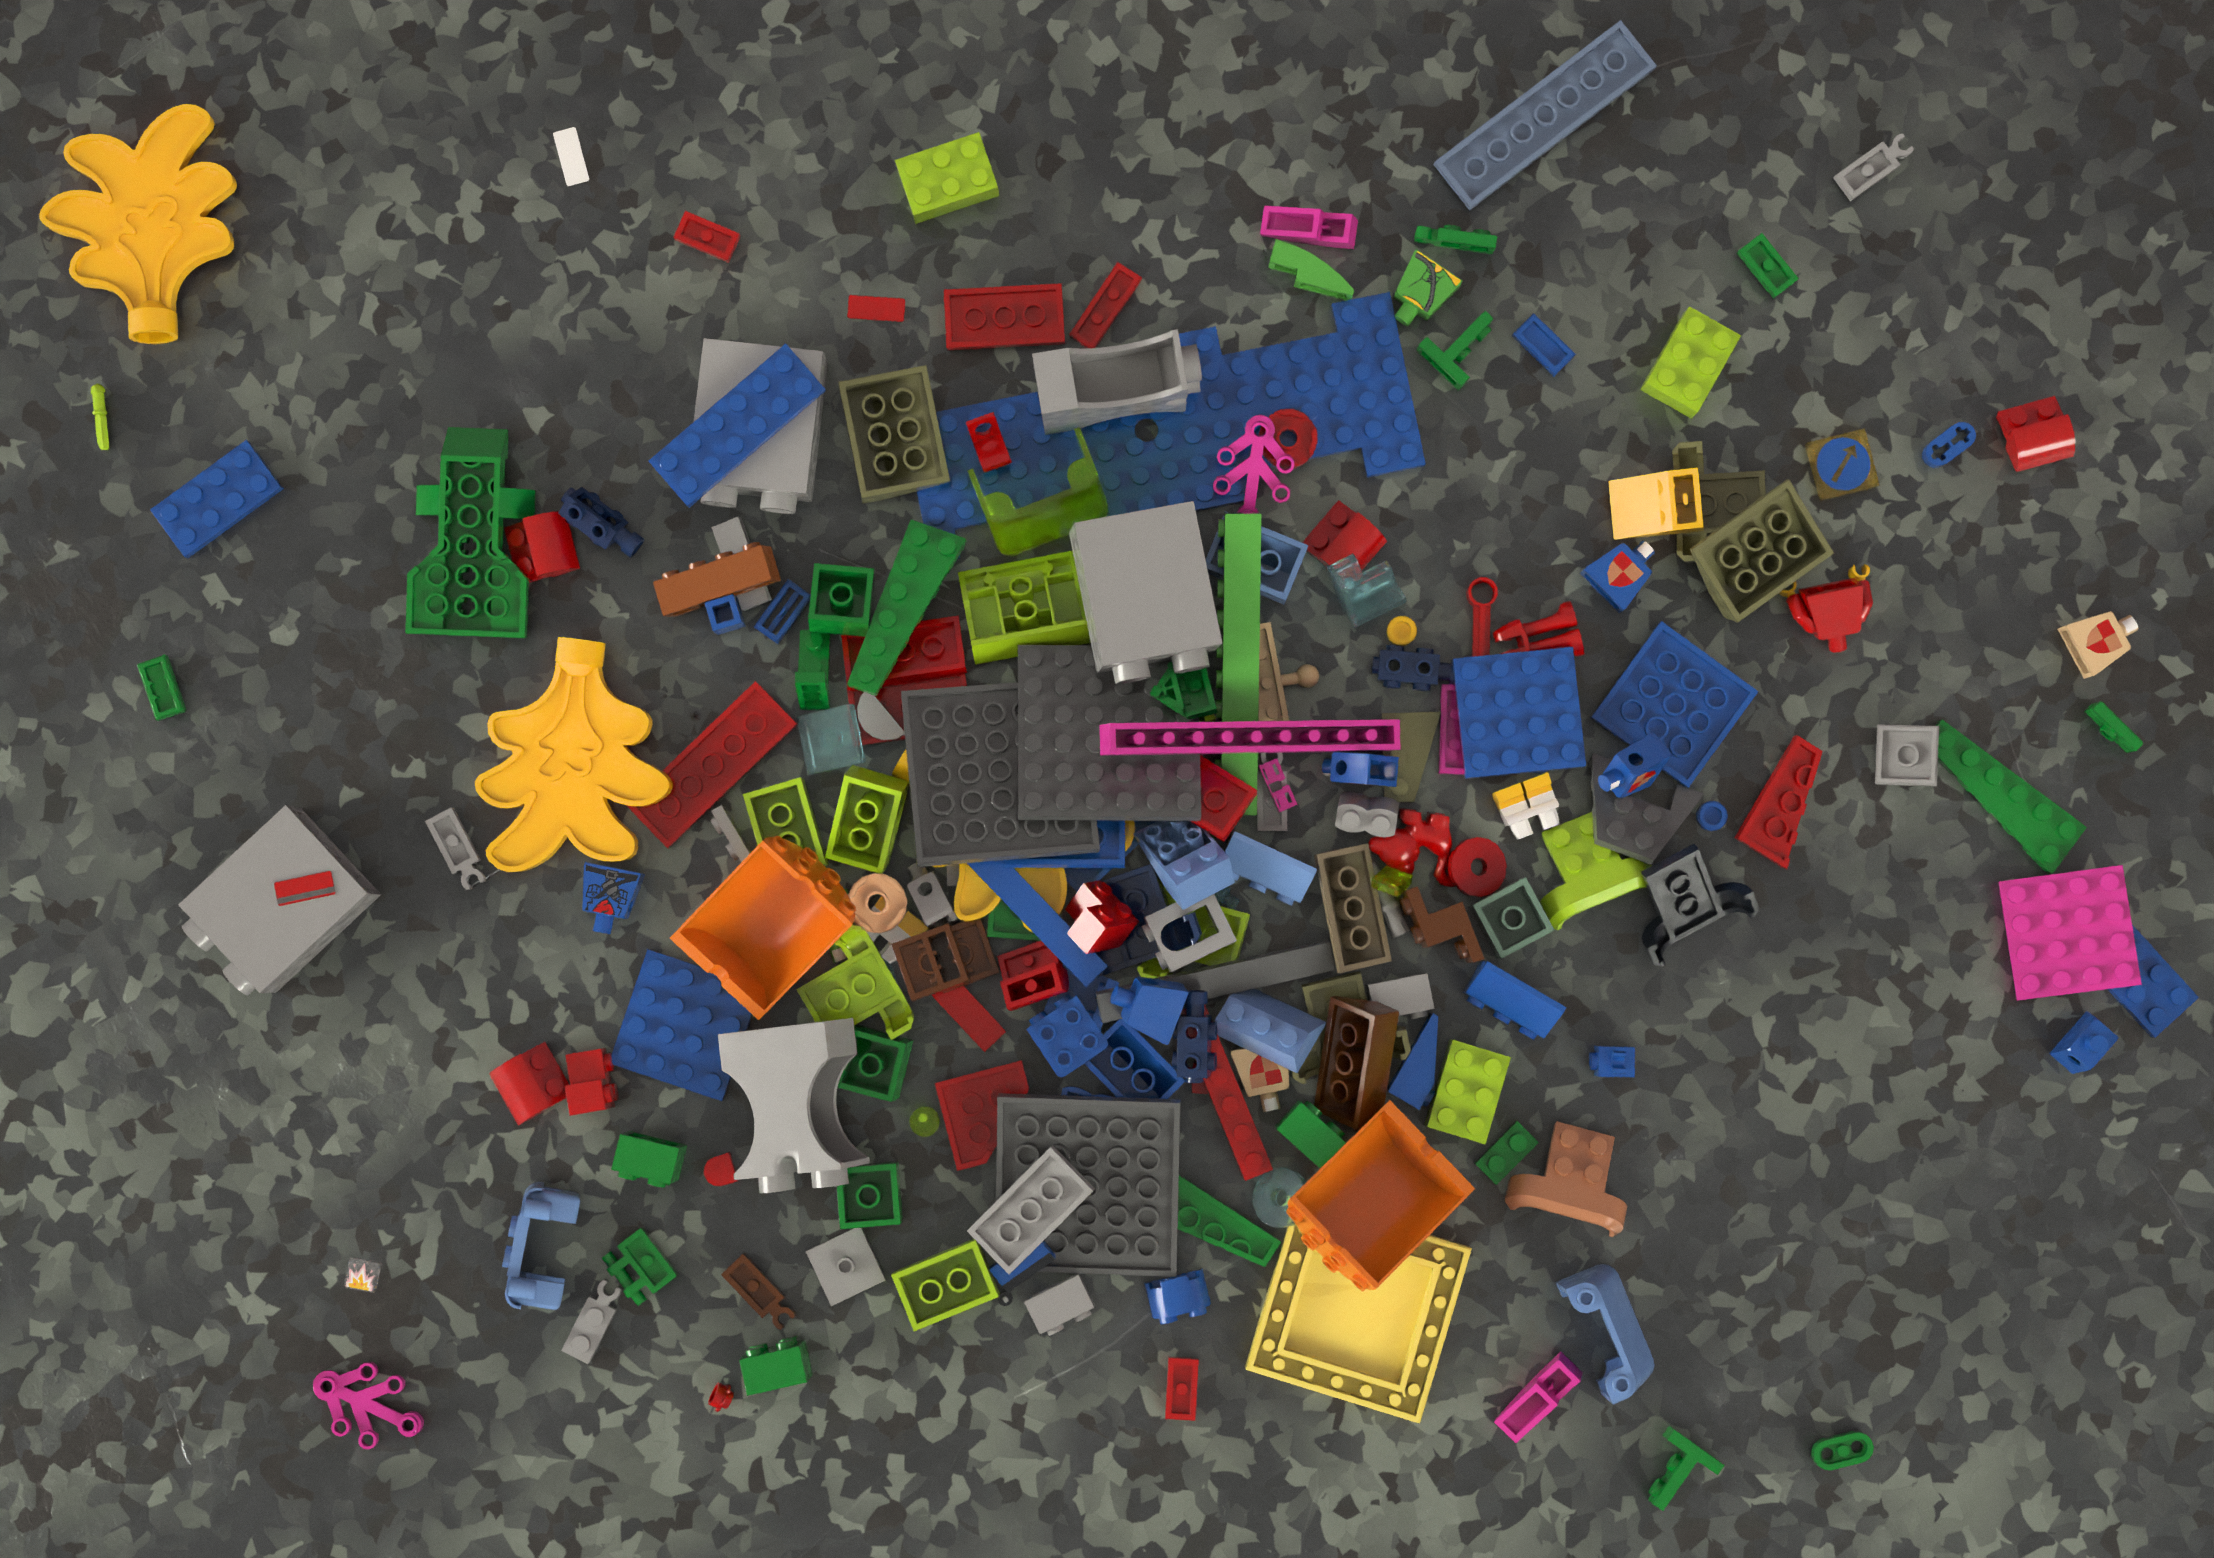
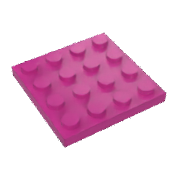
M2123 865L1998 882L2017 1001L2142 985Z

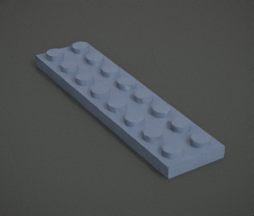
M1620 20L1437 159L1433 165L1470 211L1654 71L1657 65Z

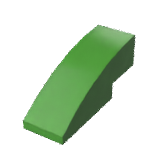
M1278 239L1275 240L1268 268L1296 275L1294 284L1296 288L1345 301L1352 299L1354 289L1331 266L1300 247Z

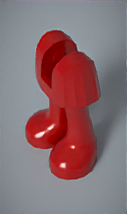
M1571 601L1560 604L1558 612L1549 617L1523 624L1519 619H1515L1492 633L1495 643L1511 641L1516 638L1518 648L1510 649L1500 654L1573 647L1574 656L1584 655V647L1579 629L1570 630L1560 635L1530 643L1528 637L1549 631L1576 627L1578 624Z

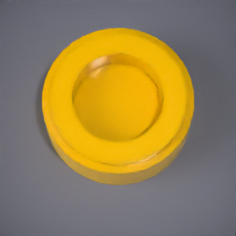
M1397 616L1389 622L1386 634L1392 644L1406 646L1415 639L1417 627L1411 618Z

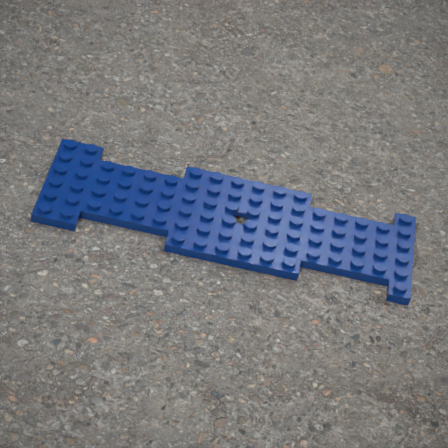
M1390 292L1332 303L1331 307L1336 333L1225 355L1221 353L1216 326L1180 333L1181 347L1197 345L1202 373V381H1200L1201 391L1187 395L1185 412L1136 414L1102 421L1078 430L1045 435L1038 392L938 411L936 415L950 482L917 491L923 524L956 535V529L1071 507L1075 523L1194 501L1196 512L1243 503L1247 482L1246 475L1231 485L1230 491L1225 495H1219L1214 491L1213 482L1216 477L1227 474L1247 459L1251 454L1252 444L1236 454L1234 462L1228 466L1218 462V450L1221 447L1229 446L1244 435L1246 423L1251 417L1255 415L1269 417L1280 409H1295L1303 412L1315 425L1318 443L1310 459L1361 449L1367 478L1424 467L1426 463ZM994 412L1012 463L984 473L966 422ZM1149 419L1157 425L1158 434L1152 441L1145 442L1137 438L1135 426L1139 421ZM980 424L975 431H987L991 424ZM1261 425L1255 427V434L1259 435ZM1285 431L1279 437L1280 442L1284 446L1289 447L1296 443V436L1291 431ZM1223 451L1220 457L1224 461H1228L1232 458V454L1229 451ZM1262 455V458H1263L1264 461L1268 464V466H1269V467H1273L1274 465H1272V464H1271L1268 460H1266V459L1264 458V456ZM1220 480L1216 486L1218 489L1224 490L1228 487L1226 481Z

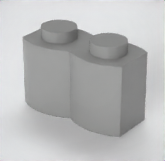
M1356 792L1342 793L1339 798L1335 826L1346 832H1362L1365 830L1369 834L1378 837L1393 836L1396 830L1399 802L1388 797L1368 798Z

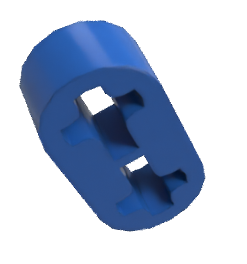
M1958 422L1928 443L1922 452L1925 464L1932 468H1939L1971 446L1976 438L1973 426L1966 422ZM1956 430L1958 432L1963 430L1966 432L1967 435L1964 437L1966 443L1960 440L1953 445L1950 440L1957 435ZM1945 445L1947 450L1941 454L1942 460L1940 458L1933 459L1931 457L1934 452L1932 447L1937 450Z

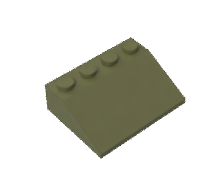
M926 365L838 382L862 504L890 499L950 482Z
M1788 479L1690 549L1708 592L1724 618L1737 623L1834 554Z

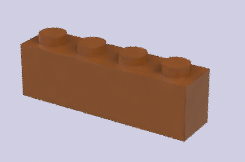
M753 542L744 545L742 552L733 554L732 551L720 553L715 556V561L707 564L705 560L689 564V570L680 573L679 570H672L661 574L662 579L654 581L653 584L662 615L676 617L705 607V602L731 594L738 596L781 581L771 546L760 545V542Z

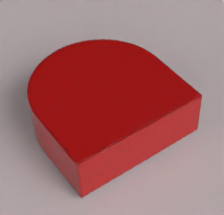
M730 1152L715 1156L705 1164L704 1176L711 1185L724 1186L739 1181L734 1180L736 1170Z

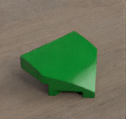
M1169 662L1167 665L1168 669L1157 686L1154 685L1150 692L1152 697L1187 719L1218 713L1207 668L1185 673H1174L1173 664Z

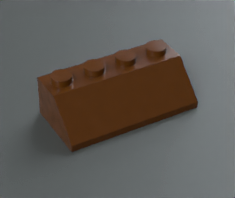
M1339 996L1330 997L1314 1106L1323 1115L1355 1130H1360L1385 1105L1399 1017L1398 1010L1377 1001Z

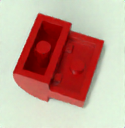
M2055 396L1998 411L1996 418L2007 441L2005 449L2016 472L2074 456L2075 435L2069 415L2063 414Z
M1338 500L1302 543L1309 545L1307 553L1321 562L1329 572L1349 586L1384 546L1387 540L1359 512L1355 513Z
M559 511L523 518L522 522L504 527L512 561L529 578V583L547 577H557L580 569L570 526L566 519L558 514Z
M1042 941L997 956L1003 978L1000 984L1006 1007L1009 1011L1017 1010L1068 992L1069 990L1067 969L1062 966V962Z
M546 1042L513 1057L489 1073L518 1126L567 1098L565 1085L570 1084Z

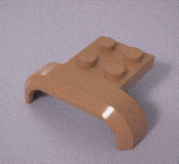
M1557 1121L1553 1128L1544 1176L1533 1174L1512 1176L1508 1181L1505 1196L1506 1204L1510 1210H1516L1519 1207H1532L1596 1224L1608 1229L1610 1237L1621 1233L1624 1228L1627 1205L1621 1199L1604 1193L1615 1137Z

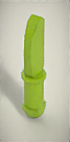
M96 383L91 387L97 443L101 450H108L109 439L106 417L108 412L105 406V388L101 384Z

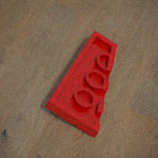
M1800 736L1792 738L1734 837L1783 869H1788L1792 845H1795L1798 835L1796 831L1801 815H1804L1807 804L1805 801L1809 788H1812L1823 752Z

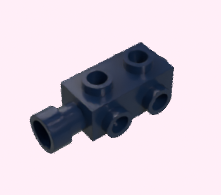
M570 487L563 495L561 502L564 504L558 514L565 518L569 525L578 528L587 535L594 544L607 549L613 543H616L621 547V551L631 558L644 543L645 539L636 532L631 533L626 529L629 522L623 518L621 512L606 506L600 501L596 493L588 492L583 487H580L578 490ZM587 499L591 500L592 506L588 504ZM610 516L615 519L616 524L611 521Z
M1386 645V650H1380L1379 657L1373 656L1372 674H1378L1377 681L1383 682V687L1400 689L1401 683L1413 684L1412 690L1430 691L1431 686L1438 685V680L1449 681V684H1455L1452 660L1451 663L1440 662V655L1434 654V649L1416 648V653L1404 652L1403 646ZM1392 660L1398 661L1400 664L1399 670H1390L1389 662ZM1421 663L1429 665L1430 671L1423 674L1419 671L1418 667Z
M1187 990L1189 994L1185 1001L1186 1014L1179 1016L1173 1032V1039H1177V1051L1173 1052L1172 1067L1177 1069V1077L1185 1078L1186 1083H1203L1204 1078L1210 1077L1211 1071H1216L1217 1053L1211 1052V1040L1217 1039V1022H1212V1015H1204V1004H1208V991ZM1189 1027L1196 1028L1197 1036L1195 1038L1188 1035ZM1189 1057L1196 1059L1197 1066L1195 1068L1188 1066L1187 1060Z

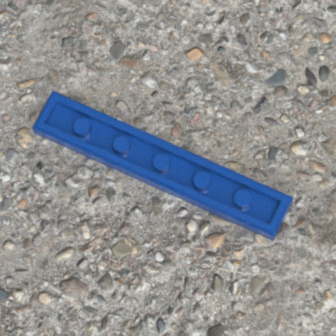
M1003 860L967 863L1085 987L1108 967L1096 953L1085 954L1067 934L1071 927L1014 868H1004Z

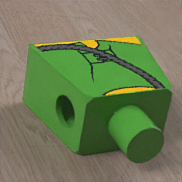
M1416 249L1393 297L1402 304L1394 315L1395 319L1407 327L1416 315L1428 321L1457 292L1462 280Z

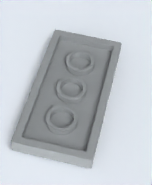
M1052 1145L967 1232L1008 1274H1011L1095 1188Z

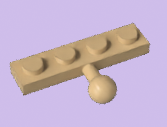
M1271 622L1260 624L1258 721H1289L1283 687L1299 684L1304 688H1311L1317 684L1319 672L1313 665L1305 664L1300 666L1294 673L1281 675Z

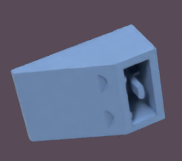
M1157 821L1134 833L1135 839L1166 890L1182 910L1235 883L1229 856L1207 831L1191 821Z

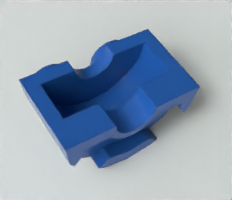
M1203 1269L1182 1273L1176 1277L1162 1278L1144 1283L1153 1319H1159L1161 1325L1175 1322L1178 1320L1177 1315L1189 1313V1317L1206 1314V1307L1211 1304Z

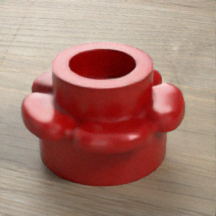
M718 1382L713 1388L708 1405L714 1407L716 1412H719L721 1408L727 1409L731 1404L734 1392L730 1391L731 1385H724Z

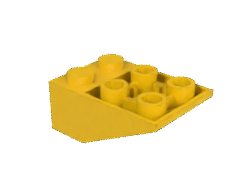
M1698 468L1670 470L1608 481L1614 540L1704 531Z

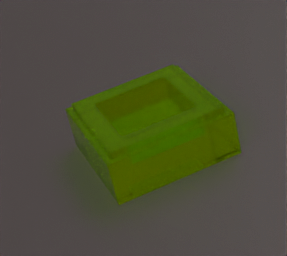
M1385 866L1372 878L1371 887L1398 897L1412 884L1413 875Z

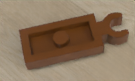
M745 1253L721 1274L762 1319L770 1313L772 1315V1322L777 1329L782 1330L785 1327L779 1320L781 1313L788 1314L792 1319L796 1316L795 1311L791 1307L782 1306L779 1303L785 1295Z

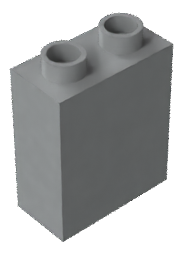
M704 338L694 421L781 347ZM790 348L823 387L826 388L828 361L823 351ZM825 392L701 497L700 502L710 506L734 508L737 504L738 494L761 497V510L779 514H795L797 501L812 502Z
M1194 501L1075 522L1069 532L1097 674L1113 671L1115 684L1119 685L1150 678L1148 664L1172 660L1174 673L1191 672L1209 667L1210 663L1207 653L1214 652L1223 643Z
M285 805L178 905L190 917L182 925L185 934L199 948L206 952L216 945L230 961L222 970L223 974L236 989L248 996L255 989L259 993L278 992L381 894L302 808ZM331 871L335 888L334 895L283 906L278 905L274 887L275 882Z

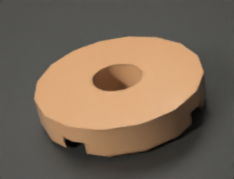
M874 873L863 876L853 884L848 893L851 902L856 907L854 923L862 926L867 932L883 933L890 931L901 923L906 914L908 900L905 890L896 879L886 874ZM876 894L882 895L886 901L885 908L880 912H874L869 907L870 898Z

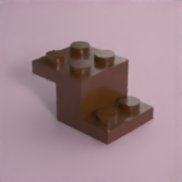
M1418 886L1401 892L1403 898L1399 899L1403 914L1405 916L1410 915L1414 926L1409 928L1415 944L1421 943L1422 948H1427L1457 937L1458 941L1454 943L1460 960L1465 959L1466 963H1474L1484 959L1463 902L1452 904L1428 914Z
M981 918L969 922L964 921L953 926L948 923L891 944L912 1002L938 992L946 993L1000 973Z

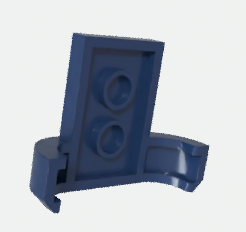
M1151 864L1102 881L1111 887L1112 893L1122 903L1130 907L1132 914L1139 922L1120 947L1095 952L1108 966L1099 976L1156 958L1155 953L1159 952L1155 940L1149 943L1142 929V926L1146 925L1144 920L1146 916L1169 906L1162 882ZM1196 913L1184 915L1164 926L1161 931V940L1167 949L1177 951L1198 943L1202 931Z

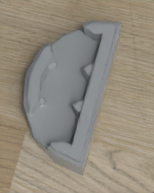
M864 692L860 696L857 706L858 720L868 734L873 738L884 741L897 740L905 735L904 730L874 695Z

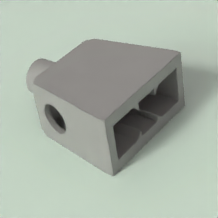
M917 863L909 866L907 871L912 882L908 883L907 887L926 926L931 930L948 923L952 926L960 922L934 871L928 873L926 867H917ZM932 890V892L929 895L924 896L926 891Z

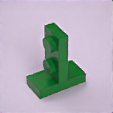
M1484 311L1445 352L1428 337L1418 345L1416 351L1459 391L1470 377L1454 361L1456 360L1460 364L1471 353L1472 350L1469 346L1476 339L1481 342L1492 331L1489 325L1494 318Z
M800 630L798 672H795V686L800 710H830L829 666L831 634Z
M1668 1426L1662 1436L1680 1448L1681 1452L1679 1455L1675 1453L1666 1465L1668 1471L1662 1479L1658 1478L1652 1484L1649 1490L1651 1495L1648 1498L1653 1505L1662 1511L1669 1504L1697 1461L1717 1475L1724 1467V1464L1671 1426Z

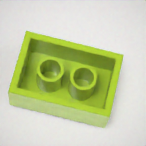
M979 132L895 160L916 224L999 196L998 186Z
M1689 306L1682 314L1640 390L1692 419L1700 410L1741 335Z
M852 765L843 778L825 858L883 874L890 864L909 781Z
M799 777L743 794L757 845L765 838L777 835L803 849L805 847L812 849L824 866L829 865L828 859L825 858L826 852L803 778Z
M1449 1039L1435 1085V1094L1430 1102L1424 1126L1486 1144L1511 1057Z
M975 1239L898 1269L891 1274L913 1331L999 1297L1000 1292L992 1273L989 1271L990 1267L981 1245Z

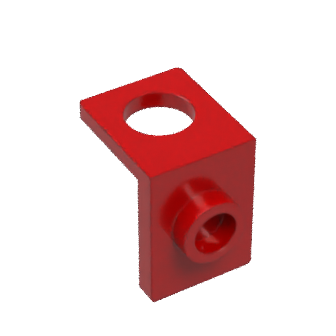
M994 412L966 422L984 473L1012 463ZM980 424H991L987 431H975Z

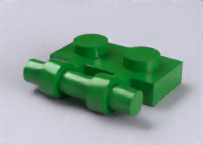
M643 1227L617 1246L624 1255L621 1259L617 1260L611 1251L602 1257V1260L608 1266V1269H606L611 1277L615 1276L625 1289L623 1293L627 1298L631 1297L637 1306L647 1300L640 1290L646 1285L654 1294L679 1275ZM629 1263L640 1276L635 1282L624 1269Z

